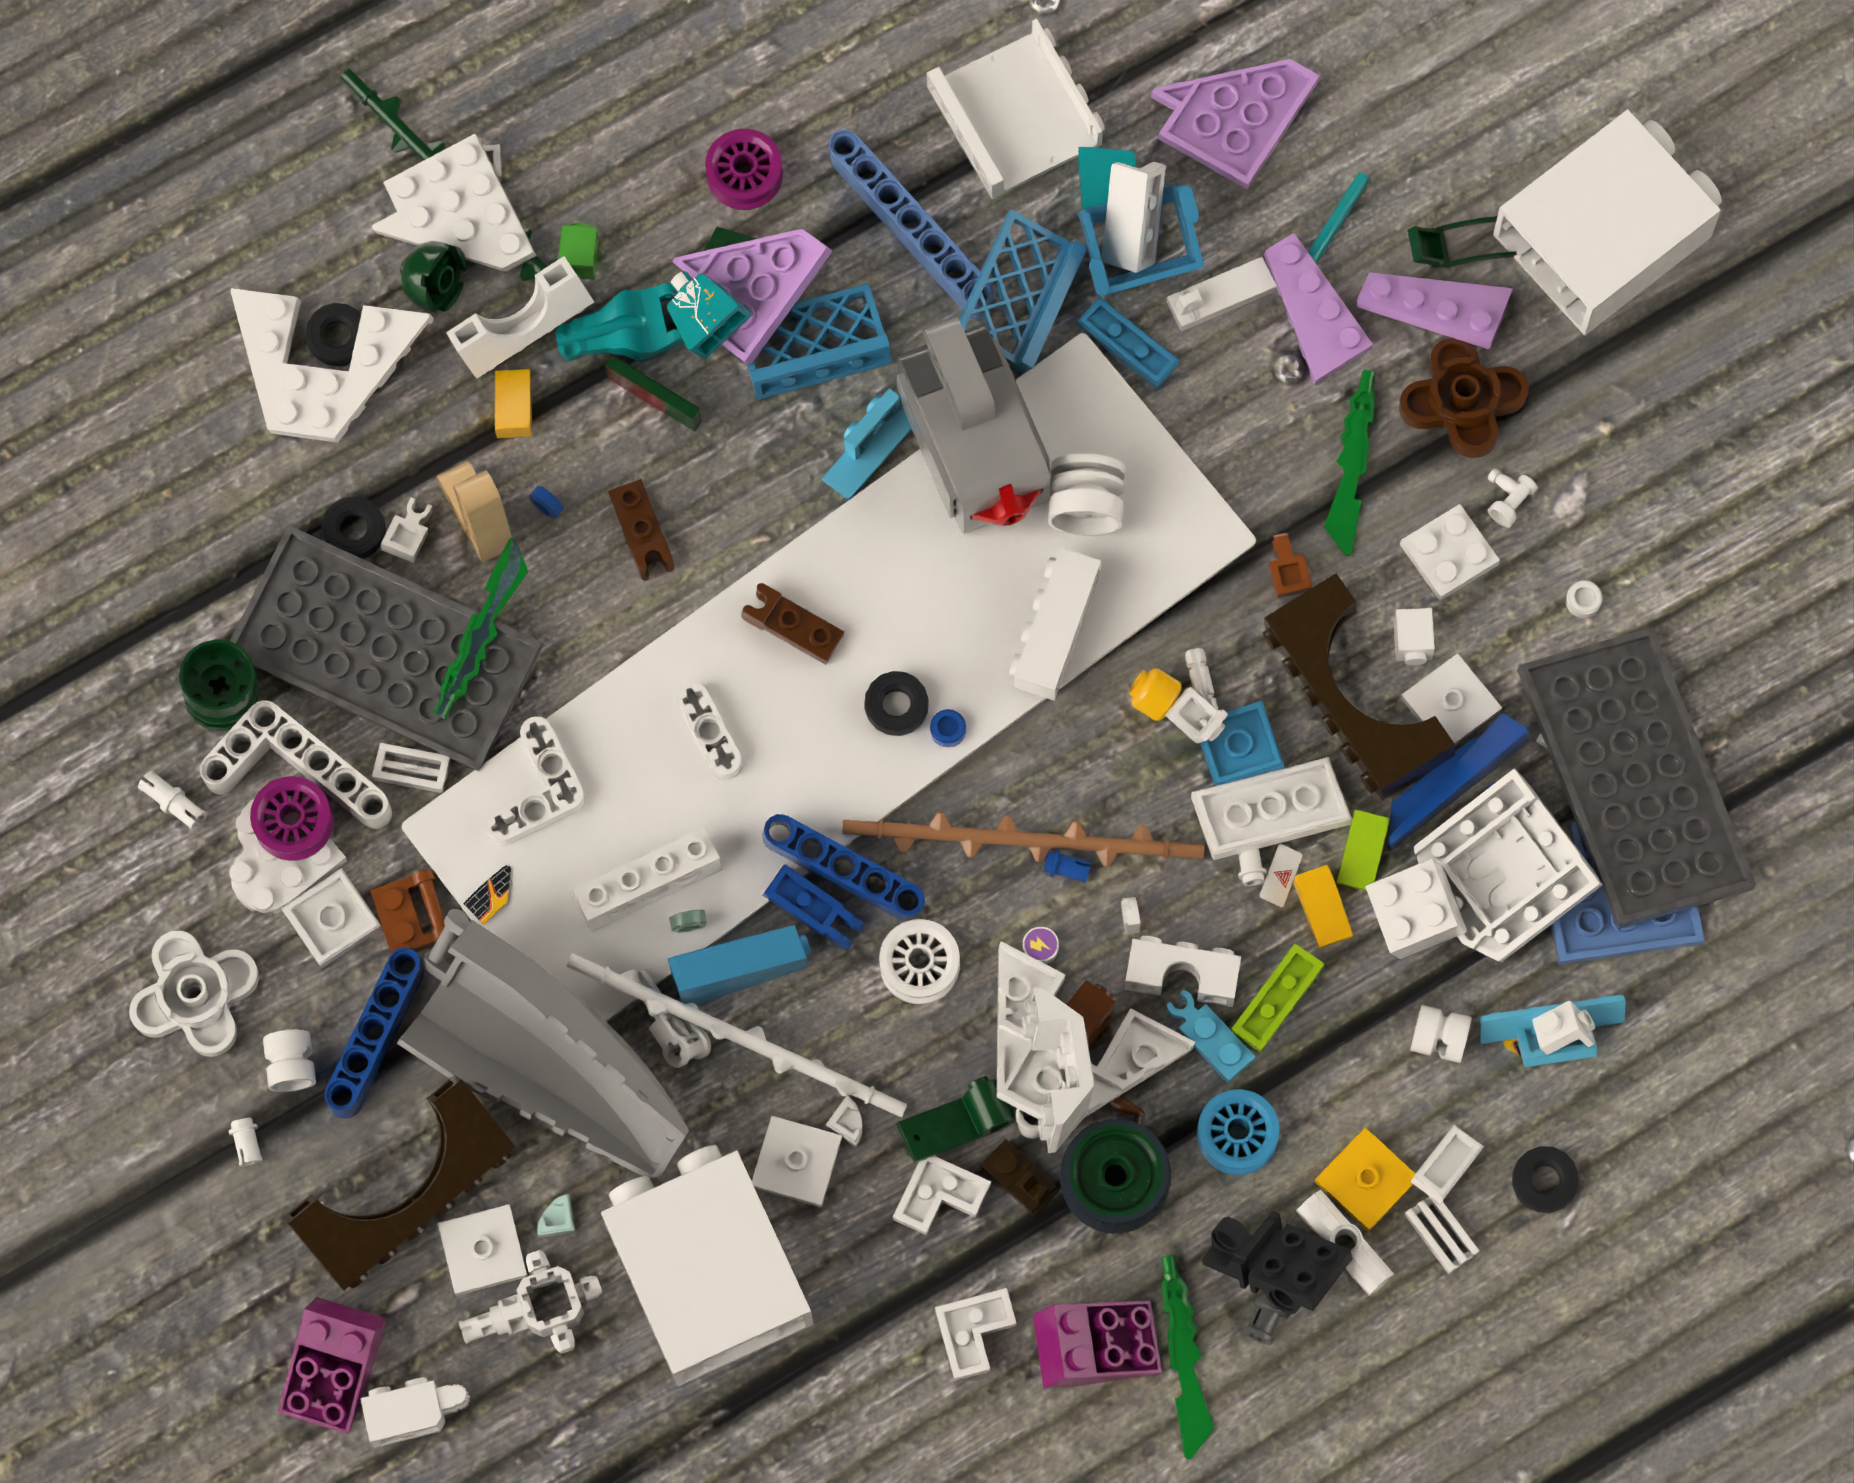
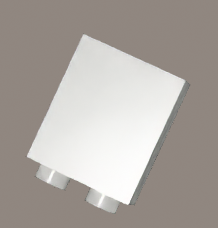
M1628 109L1499 208L1493 233L1494 237L1508 252L1517 251V255L1513 258L1584 336L1708 241L1713 235L1721 211L1718 207L1722 202L1721 195L1712 180L1699 170H1695L1688 175L1671 157L1675 153V146L1664 128L1653 120H1649L1642 125Z
M716 1145L698 1149L683 1157L677 1162V1167L682 1176L655 1188L649 1176L638 1177L616 1187L609 1193L613 1207L601 1212L609 1235L678 1387L814 1325L809 1305L738 1151L722 1157Z

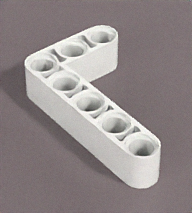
M262 700L252 705L203 759L200 765V774L207 788L215 794L223 795L233 790L271 748L365 826L371 829H380L385 827L392 818V809L383 791L271 701ZM266 715L275 717L274 722L270 726L261 727L258 725L260 719ZM292 737L302 739V742L296 748L288 749L285 747L287 740ZM240 742L251 743V747L245 753L234 752L236 745ZM318 759H327L329 761V764L323 770L315 771L311 769L313 763ZM225 768L227 770L226 775L222 779H210V775L215 769ZM345 781H354L356 783V786L350 792L342 793L338 791L339 786ZM376 802L383 805L381 811L375 815L365 813L367 806L371 803Z

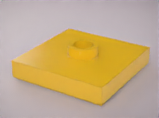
M1365 1127L1319 1174L1314 1182L1369 1232L1414 1186L1411 1180L1415 1173Z

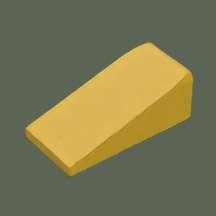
M530 369L495 371V432L497 438L532 437Z
M1329 865L1296 875L1293 884L1318 948L1321 949L1352 938L1353 933Z

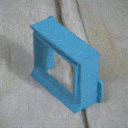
M1178 183L1163 187L1162 205L1174 202L1187 255L1154 264L1138 273L1129 271L1108 278L1106 276L1093 224L1106 221L1107 203L1076 211L1091 260L1089 262V269L1094 288L1099 296H1106L1204 267L1193 224L1198 221L1199 214L1193 190L1190 186H1183Z

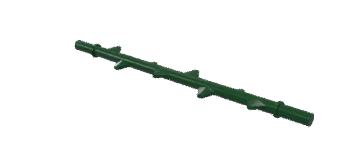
M347 69L341 75V79L362 100V104L368 106L395 133L391 149L395 153L410 148L424 161L444 150L445 144L441 140L425 144L398 117L401 105L399 97L395 96L382 101L377 96L378 93L375 90H371L351 69ZM528 227L523 228L530 241L531 229ZM535 256L523 263L519 277L523 281L535 279V274L548 266L538 256Z

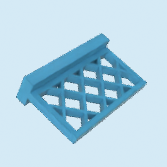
M1011 209L1004 219L959 318L963 329H968L966 325L971 315L981 313L992 338L997 337V333L1011 329L1015 346L1011 353L1002 348L1005 358L1010 364V369L1020 375L1033 369L1088 247L1077 241L1070 243ZM1013 222L1024 228L1028 239L1027 242L1014 245L1009 232ZM1047 241L1058 247L1054 259L1044 262L1037 243ZM1005 242L1007 248L1002 249V246ZM1030 246L1036 265L1022 269L1016 250ZM1008 252L1014 272L1000 276L996 260L998 255ZM1050 266L1049 271L1047 273L1046 267ZM1038 269L1043 284L1040 290L1030 292L1024 273ZM990 273H992L993 278L988 279ZM1017 276L1023 295L1008 299L1002 280ZM995 282L1001 302L987 306L982 290L985 285ZM1037 296L1035 301L1033 302L1032 297ZM1024 299L1029 315L1026 320L1016 323L1010 303ZM976 303H978L979 308L974 310ZM1003 306L1009 325L994 329L988 310ZM1023 326L1020 332L1018 327Z
M869 283L795 303L786 315V317L792 316L800 320L794 331L791 332L778 326L774 332L788 339L781 351L767 345L760 351L774 357L773 363L770 366L756 369L753 361L751 365L747 364L756 399L760 400L892 364L890 345L887 335L884 333ZM865 297L867 304L861 314L845 308L850 300ZM826 307L834 312L827 323L812 317L816 309ZM840 315L855 320L848 333L833 327ZM807 323L822 330L814 342L799 336ZM863 324L874 329L877 337L862 340L855 337V334ZM828 333L843 339L840 346L833 349L825 348L821 344ZM794 343L809 349L807 354L800 358H793L787 355Z

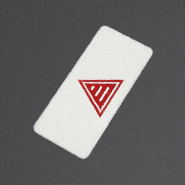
M1283 844L1278 845L1260 892V898L1277 906H1284L1301 862L1302 853Z

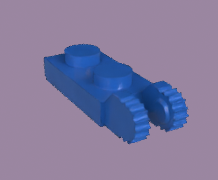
M785 864L780 868L762 895L820 936L824 935L828 940L846 951L849 950L852 942L847 936L830 926L834 919L837 917L850 929L861 932L865 926L860 919L844 909L842 903Z

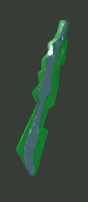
M515 538L508 540L484 590L490 591V594L481 612L471 616L460 642L459 656L455 664L450 662L441 687V698L433 712L439 718H447L455 701L467 694L468 682L479 675L480 662L486 660V646L498 636L493 621L529 573Z

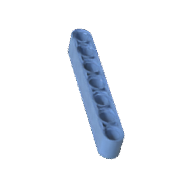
M850 130L835 132L829 140L830 162L832 166L963 311L980 271L854 132ZM842 147H848L853 150L847 155L837 152ZM868 171L875 174L871 179L859 177L861 173ZM886 196L898 199L893 204H885L881 201ZM908 221H916L920 224L914 229H908L903 226ZM933 245L942 248L936 254L928 253L925 249ZM953 270H959L965 275L954 279L949 277L948 273ZM987 284L984 286L982 294L987 298L985 302L988 306L994 304V288L991 284ZM976 304L974 310L979 308L978 304ZM994 309L988 310L990 315ZM981 313L971 315L970 317L974 320H983Z

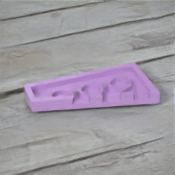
M1369 272L1358 297L1357 307L1490 350L1512 297L1513 288Z

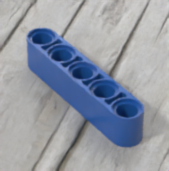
M776 814L766 821L762 837L764 844L771 851L897 919L910 921L921 913L925 897L917 885L787 815ZM775 825L786 827L789 831V837L784 841L774 840L769 834L771 827ZM807 842L816 843L821 849V855L815 859L807 858L801 850L803 844ZM840 859L848 860L853 866V872L848 876H841L835 872L833 864ZM870 877H879L885 884V890L881 893H872L867 889L865 881ZM902 894L912 895L917 901V907L912 911L903 910L898 904V897Z
M399 948L388 958L326 1087L325 1101L332 1113L338 1118H352L361 1109L423 980L424 968L420 957L410 948ZM405 961L415 963V968L411 973L402 975L397 972L401 963ZM393 993L400 996L398 1003L393 1007L381 1005L383 998L388 994ZM380 1026L384 1028L382 1036L377 1040L366 1038V1033L371 1027ZM362 1058L368 1061V1066L364 1071L360 1073L350 1071L351 1064L355 1060ZM344 1091L352 1093V1099L347 1105L338 1106L334 1104L335 1097L339 1093Z

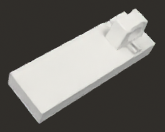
M1260 257L1167 297L1166 302L1182 332L1276 292L1277 285L1263 257Z

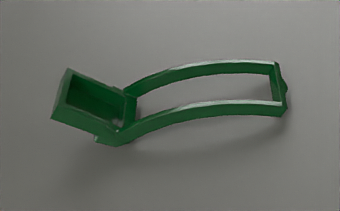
M1497 216L1465 220L1431 229L1414 226L1407 230L1413 262L1428 264L1430 268L1440 266L1442 268H1449L1471 262L1509 258L1517 255V251L1484 254L1449 261L1443 231L1496 222Z

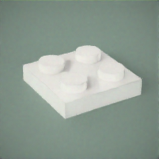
M1460 504L1403 538L1400 542V546L1439 601L1498 566L1500 559Z

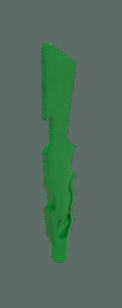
M1371 370L1362 371L1358 391L1350 399L1351 411L1344 418L1345 432L1340 436L1344 449L1336 460L1344 474L1324 525V529L1345 556H1350L1353 550L1362 501L1356 500L1355 494L1358 478L1366 474L1369 449L1367 429L1368 425H1373L1375 401L1373 386L1376 373Z
M1166 1255L1161 1257L1164 1280L1162 1281L1163 1314L1168 1313L1169 1318L1167 1339L1170 1368L1178 1372L1182 1397L1175 1398L1183 1452L1184 1457L1190 1460L1214 1430V1426L1193 1368L1202 1354L1193 1340L1197 1326L1192 1323L1194 1308L1187 1300L1188 1286L1179 1276L1176 1256Z

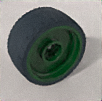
M1105 1119L1084 1128L1068 1145L1061 1163L1060 1185L1067 1206L1082 1223L1104 1233H1128L1146 1225L1162 1209L1170 1190L1171 1166L1165 1148L1159 1139L1146 1127L1126 1119ZM1118 1171L1124 1175L1126 1180L1120 1186H1112L1107 1183L1105 1176L1109 1172Z

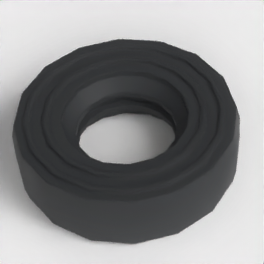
M332 303L322 306L313 313L307 323L305 336L309 350L319 361L331 366H344L351 363L361 318L360 312L347 304ZM333 323L347 325L351 331L349 341L339 347L329 345L324 340V331L329 325Z
M356 496L342 498L333 503L326 511L321 525L325 542L361 559L374 554L381 546V542L386 534L385 519L379 508L368 499ZM349 517H360L367 523L366 534L358 540H347L340 532L342 523Z
M891 671L881 674L871 682L865 693L864 709L868 720L878 731L887 735L902 736L912 733L923 723L928 714L929 698L925 687L915 676L906 672ZM901 691L909 697L911 702L910 708L905 714L892 716L884 710L882 705L883 699L890 692Z
M1539 1146L1528 1150L1518 1159L1512 1172V1187L1517 1198L1527 1208L1536 1212L1552 1213L1563 1209L1573 1200L1579 1186V1173L1574 1161L1564 1151L1555 1147ZM1541 1166L1553 1168L1560 1178L1558 1188L1550 1193L1537 1191L1531 1182L1532 1172Z

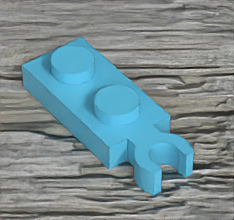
M1182 990L1180 997L1186 1002L1187 1006L1184 1009H1176L1169 1002L1166 1004V1010L1172 1018L1185 1022L1179 1027L1178 1031L1183 1036L1195 1041L1194 1048L1229 1084L1255 1061L1256 1057L1207 1004L1197 1010L1194 1007L1193 996L1188 991Z

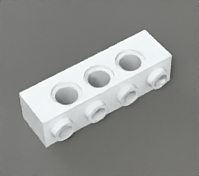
M702 827L572 890L583 917L592 932L721 871L722 865L705 827Z

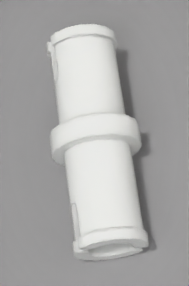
M153 770L147 772L143 777L153 783L154 787L142 779L138 784L139 790L145 792L158 802L160 809L164 813H172L192 831L197 830L202 824L191 817V814L202 821L206 820L207 812L205 810H202L186 798L185 792L181 788L172 787Z

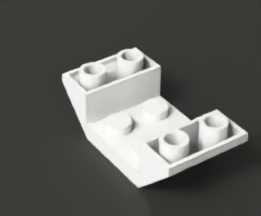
M1034 987L1031 1001H1026L1025 1004L1026 1016L1022 1017L1024 1038H1030L1032 1051L1057 1049L1058 1068L1065 1069L1066 1081L1062 1082V1089L1050 1090L1047 1104H1042V1118L1038 1119L1040 1140H1046L1048 1153H1054L1087 1115L1095 1085L1083 1016L1044 988Z

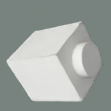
M1432 608L1396 609L1393 620L1396 661H1405L1407 665H1421L1426 663V660H1432L1435 650Z

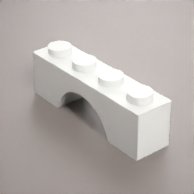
M563 256L535 274L533 296L519 312L502 319H488L475 313L446 333L461 358L477 379L512 355L522 351L526 346L546 333L551 332L572 316L582 312L586 307L594 303V300L566 257Z

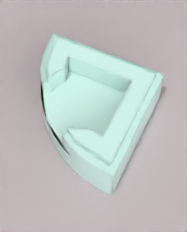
M570 1194L556 1198L545 1209L538 1222L537 1231L539 1238L575 1232Z

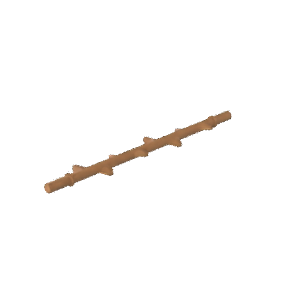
M937 812L929 825L883 822V820L874 822L843 819L842 834L878 836V839H881V837H893L900 852H907L915 839L960 842L967 857H974L982 844L1026 846L1030 848L1035 861L1038 862L1044 860L1051 848L1096 851L1102 866L1106 867L1111 865L1118 853L1164 856L1166 859L1168 856L1204 859L1205 844L1169 842V839H1165V842L1153 841L1147 826L1142 825L1139 826L1131 839L1086 836L1079 821H1073L1064 835L1019 832L1011 816H1004L996 830L951 827L944 812Z

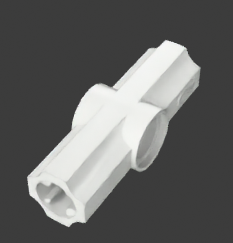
M1322 1190L1314 1193L1296 1210L1298 1215L1317 1236L1335 1243V1239L1340 1235H1347L1353 1239L1355 1247L1351 1249L1352 1261L1346 1267V1270L1368 1296L1377 1292L1394 1276V1273L1363 1239L1359 1228L1349 1223Z

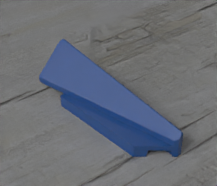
M1501 714L1478 740L1476 737L1471 739L1455 752V756L1434 768L1392 801L1388 849L1392 851L1494 771L1502 760L1526 742L1529 734L1528 728L1506 714Z

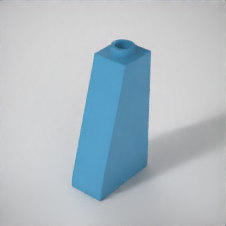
M795 925L677 955L668 958V962L680 1001L684 1004L694 1003L700 1005L808 967L806 956L812 953L805 933L798 936Z

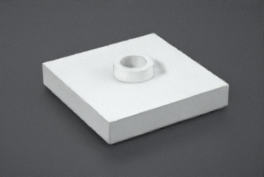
M1458 653L1401 694V700L1419 722L1436 716L1455 745L1502 712L1501 705Z
M771 1116L752 1178L754 1188L822 1208L843 1139L842 1135Z
M510 1204L438 1223L456 1296L528 1277Z

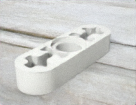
M690 682L683 685L677 693L678 707L711 772L722 780L734 778L739 774L742 767L741 755L710 694L700 683ZM691 693L695 697L702 696L699 699L703 714L697 717V712L692 704L685 705L688 702L687 695ZM707 722L715 723L720 728L718 736L711 740L704 739L699 734L700 727ZM720 745L727 758L734 757L731 760L732 767L726 769L723 765L716 766L720 761L715 748Z

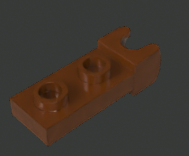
M642 479L609 490V497L640 578L643 581L649 579L647 568L653 561H660L666 571L672 572L675 568L674 561Z
M759 583L757 585L756 597L764 602L765 606L757 609L750 605H745L741 613L743 620L762 631L765 630L826 665L843 638L845 631L788 600L780 592L766 584Z

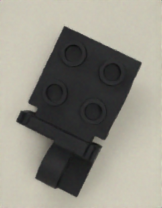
M1271 1211L1253 1236L1236 1219L1223 1217L1211 1232L1212 1247L1202 1258L1204 1266L1239 1280L1240 1287L1246 1289L1250 1283L1251 1292L1255 1294L1259 1289L1266 1291L1267 1298L1277 1309L1288 1314H1295L1301 1306L1311 1311L1315 1310L1352 1261V1254L1348 1248L1287 1224L1283 1229L1280 1214Z

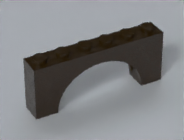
M1336 573L1264 617L1265 631L1262 634L1269 647L1273 651L1278 648L1285 658L1282 660V664L1292 679L1298 677L1304 688L1301 689V692L1312 708L1317 705L1324 715L1321 717V721L1327 732L1331 736L1337 734L1344 744L1340 748L1347 761L1351 765L1357 763L1363 772L1360 778L1366 789L1371 794L1376 791L1381 800H1384L1455 756V743L1436 716L1414 724L1398 725L1384 723L1360 712L1340 692L1330 670L1329 654L1337 632L1357 612L1356 600Z
M456 1075L452 1076L426 1098L435 1113L438 1123V1151L428 1176L411 1196L398 1205L379 1213L348 1215L324 1206L317 1198L310 1194L283 1217L285 1222L343 1291L348 1287L353 1289L360 1285L368 1277L367 1271L377 1263L382 1265L389 1261L396 1254V1247L406 1238L410 1241L420 1235L426 1228L424 1223L434 1215L439 1217L446 1213L454 1205L453 1199L463 1191L468 1193L475 1189L482 1182L483 1178L481 1176L491 1167L497 1169L510 1159L511 1154L509 1152L516 1146L463 1080Z

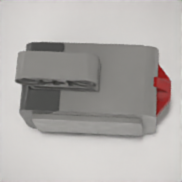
M958 317L923 329V335L927 345L897 356V391L900 396V403L950 518H956L963 534L988 524L1010 526L1018 523L1026 517L1031 508L1050 500V459L997 337H991L984 323L964 330Z

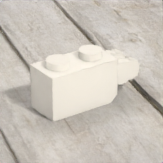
M416 1378L405 1382L406 1387L391 1391V1388L387 1386L370 1390L368 1397L360 1398L370 1443L376 1448L440 1432L445 1424L444 1415L458 1412L459 1409L462 1411V1409H466V1406H469L470 1396L466 1388L459 1384L437 1387L434 1380L428 1382L427 1378Z

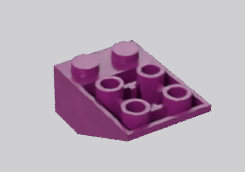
M316 1297L303 1312L278 1412L349 1434L361 1402L360 1398L364 1394L378 1354L386 1318Z
M1151 1300L1054 1304L1033 1314L1043 1388L1076 1387L1162 1374Z

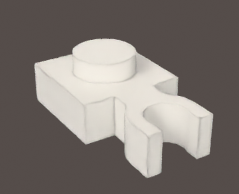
M410 498L407 504L406 518L395 515L381 542L382 551L414 563L428 535V528L422 526V524H425L432 514V505L427 504L424 512L415 513L413 510L416 499Z

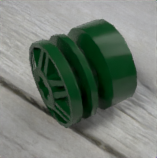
M217 639L202 642L191 649L181 662L179 681L187 712L197 724L208 730H231L251 706L258 702L259 690L252 659L242 647L235 643Z

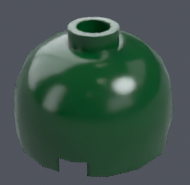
M429 241L416 246L401 264L400 273L404 293L413 304L422 309L437 313V310L442 312L449 310L457 301L464 286V283L460 282L459 278L461 270L466 272L467 269L465 254L460 247L437 241Z

